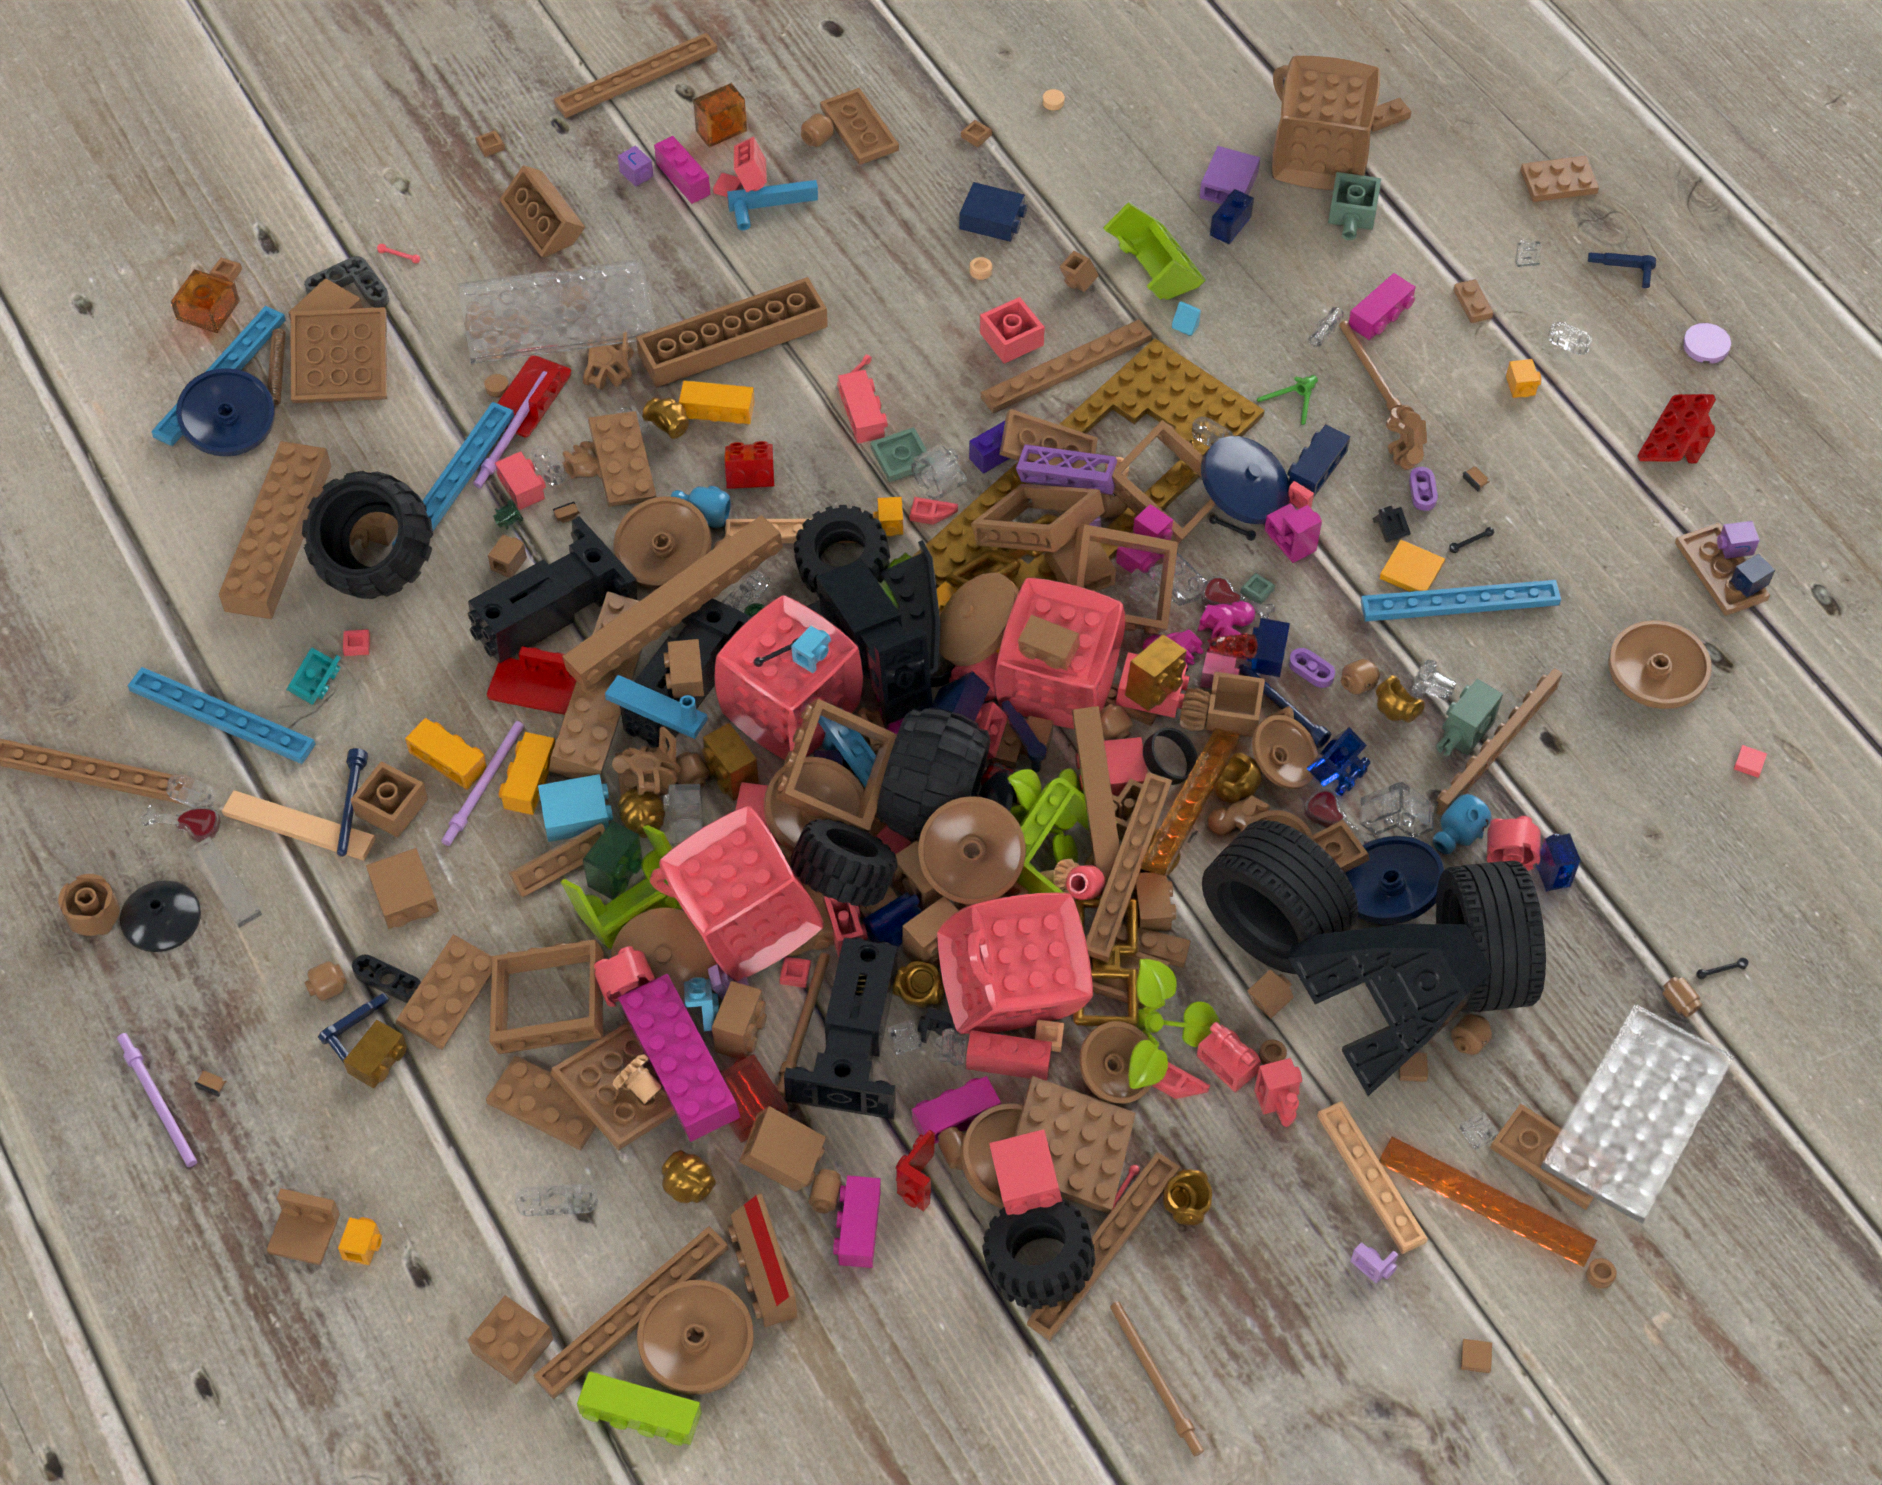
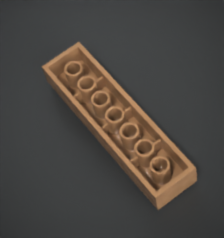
M806 277L636 337L638 356L657 388L827 328V308L810 279Z
M280 441L219 592L224 612L266 619L273 618L304 538L302 536L303 520H307L309 514L307 507L313 497L317 498L321 494L322 487L331 469L327 448Z
M607 591L593 634L639 601ZM643 648L639 653L630 656L618 668L612 669L601 677L597 683L591 684L586 689L576 682L551 756L550 772L573 779L600 774L601 778L621 717L620 706L606 700L605 692L617 675L633 681Z

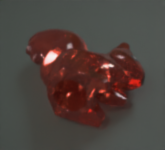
M1248 633L1234 636H1218L1207 640L1210 643V647L1207 649L1208 653L1221 654L1236 659H1254L1258 649L1256 635Z

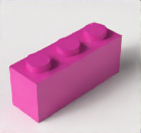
M674 136L654 144L656 164L691 204L711 195L709 175Z
M1393 273L1351 310L1348 324L1354 331L1370 341L1376 334L1380 335L1391 321H1396L1404 309H1409L1413 305L1416 287Z
M987 1076L980 1079L974 1078L958 1089L944 1091L940 1097L930 1101L924 1100L919 1102L915 1108H912V1121L919 1135H925L928 1130L935 1132V1144L939 1143L938 1135L942 1131L950 1127H957L962 1132L966 1131L979 1114L988 1108L1001 1105V1101Z
M847 1175L846 1186L841 1185L839 1202H843L844 1207L843 1212L838 1211L836 1228L841 1229L840 1238L835 1237L833 1255H838V1262L841 1266L873 1268L881 1196V1178Z

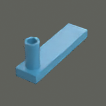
M817 180L765 186L760 190H751L747 193L745 189L727 191L729 212L735 211L737 228L739 230H747L751 227L748 209L818 200Z
M617 675L605 692L606 700L693 739L697 737L708 721L707 714L696 710L694 697L685 695L678 702L620 675Z
M820 716L818 723L826 732L822 742L823 748L825 750H835L837 748L866 788L876 759L875 753L859 732Z

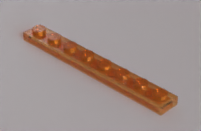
M1218 728L1214 729L1141 862V869L1167 876L1239 743L1238 734Z
M1393 1136L1380 1157L1379 1161L1382 1165L1582 1267L1585 1266L1597 1242L1596 1239Z

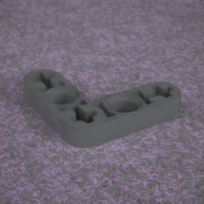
M360 256L351 257L308 277L304 284L308 295L325 278L340 287L354 283L372 307H385L389 303L387 288L366 260ZM333 275H342L338 280L331 279ZM364 280H373L369 285L362 284ZM376 291L379 298L377 296H374L373 292Z

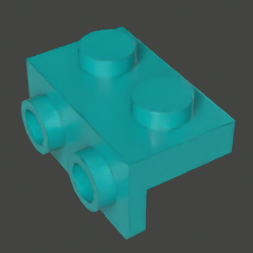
M311 647L286 690L313 705L317 697L323 699L328 691L329 686L326 685L328 679L334 680L341 667L337 664L341 657L336 655L333 660Z

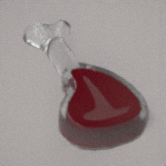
M1213 576L1208 579L1201 592V601L1206 607L1208 604L1213 606L1218 604L1232 605L1233 602L1244 601L1253 606L1255 612L1261 616L1262 621L1268 620L1269 614L1275 612V606L1272 603L1260 604L1245 598L1242 593L1234 590L1230 581L1223 576Z
M1321 789L1307 799L1304 805V814L1313 823L1328 828L1344 820L1362 845L1375 840L1374 834L1362 832L1347 820L1346 814L1340 809L1339 798L1333 791Z
M150 805L147 807V813L140 818L144 826L152 823L174 825L179 830L188 832L190 837L198 843L212 841L217 835L221 824V818L217 810L207 806L192 807L176 815L158 813Z

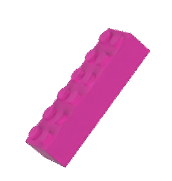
M668 974L618 997L622 1010L645 1055L649 1058L648 1061L660 1084L663 1086L662 1088L690 1142L740 1118L737 1104Z

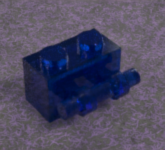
M1348 727L1335 736L1306 769L1323 786L1337 779L1339 785L1335 788V792L1343 796L1346 791H1351L1355 786V781L1365 775L1367 767L1371 764L1368 758L1363 757L1360 760L1357 757L1367 745ZM1348 766L1351 767V771L1349 773H1347L1346 771Z
M906 892L864 918L863 924L870 940L875 943L888 942L898 948L903 942V925L922 912L917 905L920 903L918 897L915 894L910 896Z

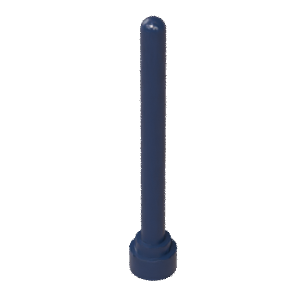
M1246 664L1239 665V672L1243 676L1261 678ZM1264 683L1263 693L1279 708L1284 709L1289 706L1293 709L1294 720L1306 728L1317 748H1321L1329 741L1332 733L1324 726L1314 725L1268 683Z
M359 748L350 749L347 753L346 763L350 773L337 846V854L340 857H344L348 851L354 814L350 799L357 792L360 771L367 765L368 753Z

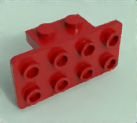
M531 355L497 403L513 410L515 416L543 371L547 372L528 400L530 411L515 433L524 438L531 435L572 374L570 368L536 355Z
M1676 394L1672 396L1637 455L1639 461L1678 462L1685 454L1688 463H1698L1715 434V426L1712 424L1708 414L1716 401L1713 394Z
M521 647L519 652L520 660L508 658L502 663L498 662L486 694L487 698L492 701L565 715L577 681L566 670L562 657L565 654L543 651L535 647Z

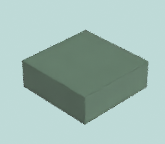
M1255 573L1241 587L1240 593L1261 605L1275 590V585Z

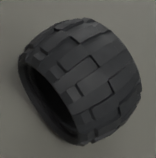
M358 471L346 473L344 478L340 480L337 478L332 479L322 487L323 491L317 498H312L307 507L309 509L307 520H303L302 536L306 538V544H304L305 547L303 548L309 563L314 566L317 575L327 585L343 594L361 599H374L377 596L384 595L387 597L402 591L403 585L408 582L413 583L419 577L422 565L425 561H429L432 547L429 544L430 538L433 536L431 519L426 513V505L420 496L407 484L382 472ZM383 512L397 520V539L393 549L384 560L377 565L368 567L361 564L352 554L350 534L355 523L360 518L369 513Z
M925 708L923 711L913 709L906 714L896 736L881 785L877 804V815L880 822L889 824V829L901 836L919 842L925 823L938 808L957 798L975 796L980 786L991 739L988 731L979 728L978 723L966 716L944 709Z

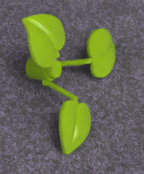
M1070 768L1063 769L1058 778L1067 780L1083 793V790L1080 789L1076 772ZM1030 769L1019 770L1007 778L1014 787L1021 804L1013 806L1010 811L1019 825L1034 805L1042 790L1039 777ZM1051 828L1050 833L1056 834L1053 837V851L1056 862L1058 863L1063 859H1072L1074 863H1078V850L1072 836L1064 835L1062 830Z
M1151 959L1139 960L1136 991L1139 1001L1147 1007L1139 1010V1023L1136 1027L1149 1040H1141L1134 1047L1131 1054L1128 1076L1129 1087L1132 1089L1154 1085L1160 1082L1167 1072V1055L1163 1050L1158 1049L1159 1042L1150 1033L1158 1032L1162 1029L1163 1025L1183 1027V1041L1189 1046L1198 1047L1199 1043L1212 1033L1210 1027L1215 1022L1220 1024V1020L1213 1007L1201 1001L1193 1002L1185 1009L1183 1015L1184 1022L1163 1020L1161 1014L1155 1010L1165 1006V999L1174 996L1177 987L1176 977L1168 966Z

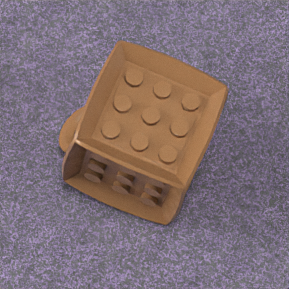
M1293 56L1289 65H1283L1275 69L1273 73L1274 88L1282 105L1281 118L1273 150L1272 177L1276 180L1303 187L1334 190L1336 172L1365 175L1370 146V129L1379 97L1380 69L1368 64L1340 58Z

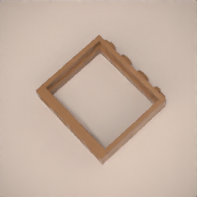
M1163 420L1114 469L1112 475L1115 485L1113 493L1137 516L1150 504L1166 514L1122 474L1156 437L1202 478L1201 463L1203 456L1194 449L1189 441L1184 440L1171 425ZM1210 499L1184 528L1173 520L1171 541H1176L1179 545L1216 505L1214 501Z
M1021 484L973 521L971 525L976 544L979 546L1056 552L1076 536V528L1084 524L1089 525L1103 514L1105 509L1100 489ZM1027 508L1066 511L1050 525L1011 522Z
M1086 524L1076 528L1070 585L1084 587L1089 541L1164 555L1156 620L1125 614L1124 631L1140 629L1144 630V634L1159 635L1160 632L1168 630L1178 542Z
M816 699L812 703L807 704L805 711L801 714L803 722L801 728L799 727L793 736L795 745L793 751H790L785 759L784 765L787 768L784 775H781L777 782L779 784L777 788L779 791L776 799L823 820L841 821L844 824L853 825L862 831L868 832L877 810L881 785L897 734L823 700ZM820 715L881 742L856 816L795 790Z
M581 940L570 944L559 943L552 947H534L527 951L507 952V954L492 956L489 1042L498 1054L603 1038V995L594 975V964L604 959V952L596 940ZM590 962L589 1017L507 1030L509 974Z

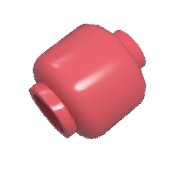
M1093 865L1077 866L1068 873L1066 887L1072 897L1078 900H1090L1098 897L1103 892L1105 878L1100 869Z

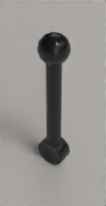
M1216 515L1209 517L1211 524L1217 523L1243 534L1249 541H1253L1256 538V532L1253 530L1245 531L1218 519Z
M1487 527L1484 532L1463 542L1451 543L1449 550L1451 553H1457L1459 548L1485 536H1493L1494 529Z
M792 644L762 658L756 657L753 662L754 665L761 667L764 662L791 650Z
M1741 957L1735 963L1709 970L1699 969L1696 972V976L1702 980L1708 975L1737 967L1745 969L1749 962L1746 958Z

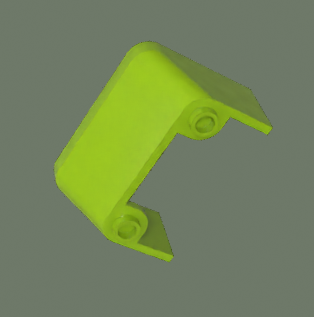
M1130 202L1103 227L1106 232L1119 240L1118 246L1126 254L1130 252L1137 257L1153 279L1147 285V288L1153 291L1159 299H1172L1199 288L1206 281L1169 230L1160 221Z
M1056 778L1045 786L1020 824L1026 843V857L1023 869L1016 882L1026 888L1029 894L1064 893L1029 863L1051 828L1054 826L1059 830L1066 831L1078 822L1089 831L1084 794L1063 778Z
M649 825L644 826L643 829L654 850L646 854L641 863V868L646 878L606 905L603 904L599 897L593 894L585 895L581 887L566 879L560 881L580 918L602 944L611 950L620 930L637 915L657 908L682 909L676 898L659 892L650 883L653 870L660 868V859L671 851L672 847L664 832Z

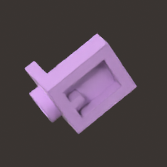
M716 964L708 968L712 989L723 1000L733 979ZM746 977L737 982L749 986Z
M1361 1242L1354 1249L1350 1262L1377 1284L1383 1277L1388 1279L1398 1267L1395 1264L1398 1254L1393 1251L1383 1261L1376 1250L1365 1246Z

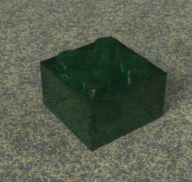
M614 821L610 823L583 858L589 888L612 900L619 893L622 894L626 890L630 878L634 873L637 874L641 870L643 857L639 834Z

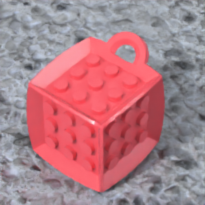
M1038 578L1025 579L1009 615L996 665L994 690L999 706L1002 707V702L1008 700L1016 712L1021 713L1022 716L1027 718L1033 716L1054 721L1053 725L1074 729L1073 709L1099 706L1101 711L1105 706V700L1108 698L1124 636L1125 611L1122 602L1075 585ZM1031 615L1079 633L1080 646L1067 671L1061 668H1051L1044 661L1036 658L1034 660L1029 659L1019 651L1018 639Z
M781 595L755 614L732 636L716 655L715 688L722 713L751 739L784 760L788 753L793 751L795 745L793 736L799 727L801 728L803 722L801 714L805 711L807 704L820 699L852 713L860 703L863 673L858 646L824 617L786 595ZM810 626L825 631L831 638V642L828 644V654L825 659L817 662L814 673L793 662L792 649L764 662L761 667H756L753 663L756 657L762 658L792 644L793 640L799 638ZM817 723L806 757L822 745L826 732L819 723Z
M751 806L737 809L689 836L660 859V868L653 870L650 877V883L656 890L677 899L690 921L702 935L717 964L733 981L738 982L743 977L747 978L783 959L824 927L822 917L813 900L787 863L767 826Z
M1070 893L1025 894L974 904L950 916L937 932L939 960L945 994L954 1025L960 1034H970L971 1030L987 1033L1009 1031L1037 1025V1020H1058L1079 1011L1093 997L1092 974L1087 943L1079 913Z

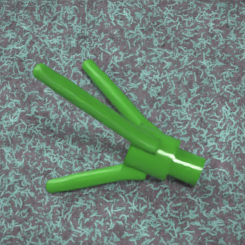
M1315 375L1305 378L1295 377L1294 380L1298 382L1297 384L1257 398V402L1297 391L1298 394L1304 396L1301 424L1305 425L1311 390L1318 382V378Z

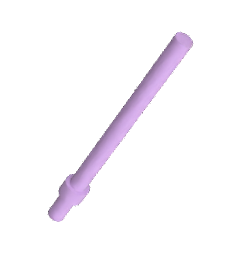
M543 371L493 452L489 458L483 461L480 466L481 471L473 482V485L477 488H482L488 476L492 475L496 470L495 462L500 459L530 411L528 400L547 372Z
M516 721L460 811L458 814L453 815L449 822L450 827L441 839L444 845L450 846L458 832L463 831L468 823L467 818L523 730L524 725L521 722Z
M127 1033L120 1034L117 1040L124 1051L123 1057L129 1067H133L186 1166L193 1167L197 1164V1160L142 1062L144 1058L141 1052L133 1046Z

